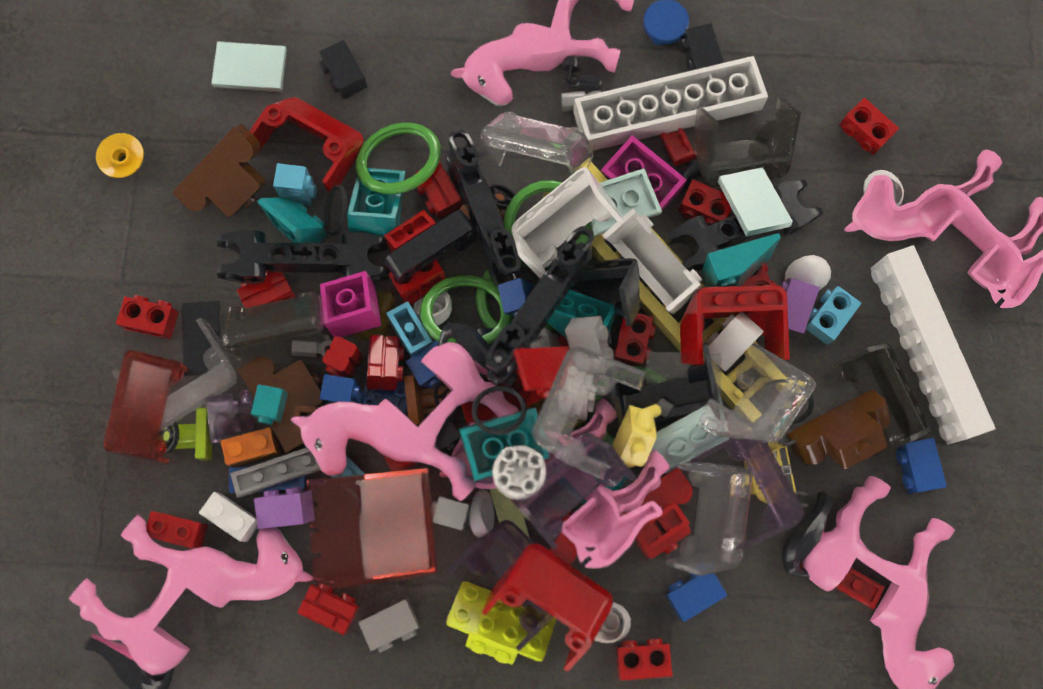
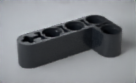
M458 210L389 254L385 258L384 263L397 281L402 282L455 247L459 251L467 249L476 240V229L463 211Z

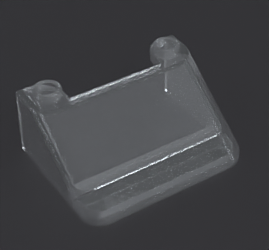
M753 343L736 373L739 387L746 389L747 392L733 411L710 399L696 426L714 436L772 443L778 442L782 439L816 387L815 380L802 370Z

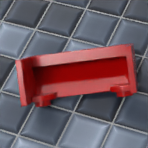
M290 97L268 105L250 129V132L259 141L261 149L275 128L282 126L286 120L325 141L323 153L328 160L334 162L322 180L329 195L334 186L341 184L356 161L358 152L364 144L361 133L296 97Z
M778 285L706 287L696 290L680 322L681 364H704L702 334L705 326L704 318H725L731 314L736 317L740 312H743L764 331L761 335H764L765 352L772 360H790L788 301L785 289Z
M564 346L514 350L519 369L515 372L518 375V380L511 388L517 390L523 396L527 407L542 399H549L559 395L558 391L563 387L572 360L570 348ZM502 391L504 398L510 404L516 406L519 412L522 411L518 398L509 392ZM474 401L462 404L466 424L475 423L472 416ZM479 402L477 414L481 422L498 418L489 407Z
M529 544L492 588L481 613L486 616L498 600L511 607L521 606L527 599L570 627L565 637V642L570 648L564 670L568 672L591 647L612 609L613 596L609 591L542 545Z

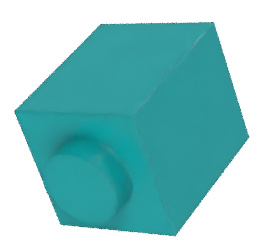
M258 384L251 414L258 418L257 422L273 425V421L281 422L288 393L280 388Z

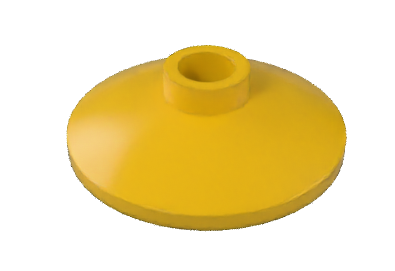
M126 133L108 136L100 143L96 152L98 167L103 173L113 178H125L134 174L140 168L144 159V150L141 143L135 137ZM126 156L123 161H120L121 157Z

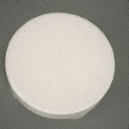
M526 446L507 447L502 450L495 460L493 478L496 487L505 496L516 500L527 499L537 494L542 488L546 478V467L542 456L535 450Z

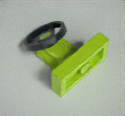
M196 408V424H177L173 419H162L154 432V445L157 451L167 454L175 449H195L196 459L211 461L213 411L207 408ZM167 422L171 423L172 429L166 424ZM161 429H163V433H162V441H163V443H162V446L160 445V440H159Z

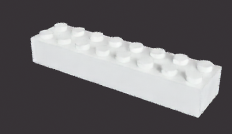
M751 56L576 98L574 100L573 113L585 152L587 153L624 144L632 135L640 140L660 135L663 132L677 131L679 128L685 129L763 109L768 95L755 58Z
M914 245L885 255L871 267V276L873 281L879 286L882 302L889 309L891 323L899 332L901 346L909 355L910 367L919 378L920 390L929 401L930 413L933 417H936L940 436L949 445L996 429Z

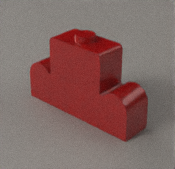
M677 467L660 478V486L645 496L641 506L652 501L661 509L672 502H676L679 506L691 499L693 489L680 468ZM687 525L649 552L643 553L647 559H652L663 551L666 555L679 547L678 541L690 534V527Z

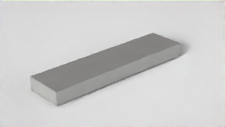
M304 448L230 473L236 496L241 498L321 471V468L308 448Z

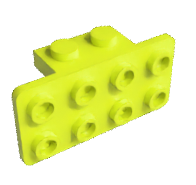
M467 581L461 583L446 623L449 627L469 634L466 647H469L475 653H484L494 657L498 662L512 665L517 654L536 661L544 659L555 626V617L524 603L518 607H511L500 600L497 601L485 616L481 612L491 591Z

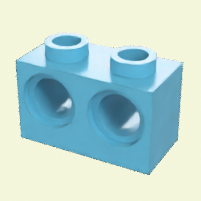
M277 163L273 187L279 197L289 198L294 203L299 201L303 205L311 206L312 198H316L317 185L314 184L313 177L310 176L307 168Z
M839 286L832 291L828 289L819 300L822 302L818 310L815 307L812 309L806 326L807 331L826 345L837 338L862 304ZM833 300L838 301L841 304V310L837 309L834 306ZM819 320H826L828 328L822 327Z

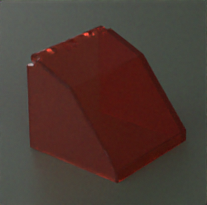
M428 468L307 480L306 491L311 490L313 502L318 503V507H314L315 520L309 522V528H320V532L310 533L311 553H322V557L312 558L315 582L332 588L437 573Z

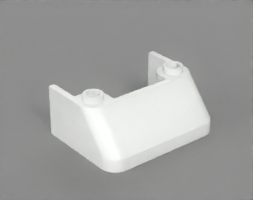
M587 167L577 170L519 217L512 226L518 256L540 279L546 273L544 268L552 266L557 259V248L564 243L576 228L585 226L593 219L597 222H607L614 217L618 223L623 221L616 205Z
M633 208L622 217L623 221L617 222L602 236L624 258L637 259L639 276L665 304L666 309L670 313L675 314L692 298L696 290L702 288L700 282L703 280L694 269L689 272L653 232L651 227L654 224L645 214L640 217Z

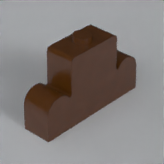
M243 124L234 126L173 190L172 194L192 211H200L212 204V202L227 217L238 213L244 206L248 209L257 200L255 195L267 183L247 162L259 155L261 149L259 141Z
M266 357L255 358L238 368L239 374L254 398L258 384L280 388L288 393L281 422L273 421V425L270 426L286 453L289 454L306 447L302 440L301 432L292 431L293 422L291 418L294 417L296 405L318 408L326 405L320 400V387L323 383L317 373L312 375L309 368L301 360L296 361L279 372L278 367Z
M871 389L794 429L793 432L787 433L789 442L797 440L796 443L790 446L792 452L803 463L808 465L817 464L823 461L826 455H829L843 469H847L888 447L883 429L891 424V417L886 400Z

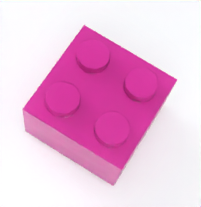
M367 271L320 284L324 325L333 337H344L381 326L376 286Z

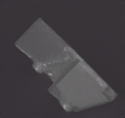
M512 112L498 115L483 127L479 136L496 167L501 166L506 151H511L567 165L572 175L583 167L589 168L594 155L588 138L582 129L577 127L567 128L517 116Z
M202 318L197 319L196 322L212 345V347L206 350L203 357L209 371L168 397L158 386H147L139 391L127 371L119 369L112 371V374L144 424L150 430H165L231 389L237 382V373L228 352L208 321Z
M582 347L570 349L565 355L534 425L533 435L535 441L565 464L604 479L607 464L586 456L583 443L578 439L570 437L589 391L597 395H606L613 390L616 381L641 390L645 372Z
M706 462L678 463L677 469L690 471L689 478L692 485L700 488L694 535L687 537L681 543V557L666 560V565L699 576L736 568L743 556L752 484L751 470L740 466Z

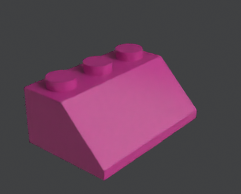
M633 135L601 169V172L610 179L645 169L661 210L665 209L682 191L687 180Z

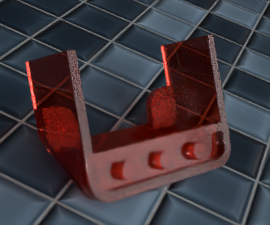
M128 350L123 358L104 438L105 450L128 458L168 464L169 459L161 457L166 452L167 442L164 441L163 436L159 433L170 386H175L177 382H180L183 372L188 373L189 368L175 360Z

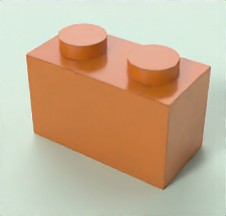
M270 427L221 440L225 463L230 467H238L282 455L278 438Z

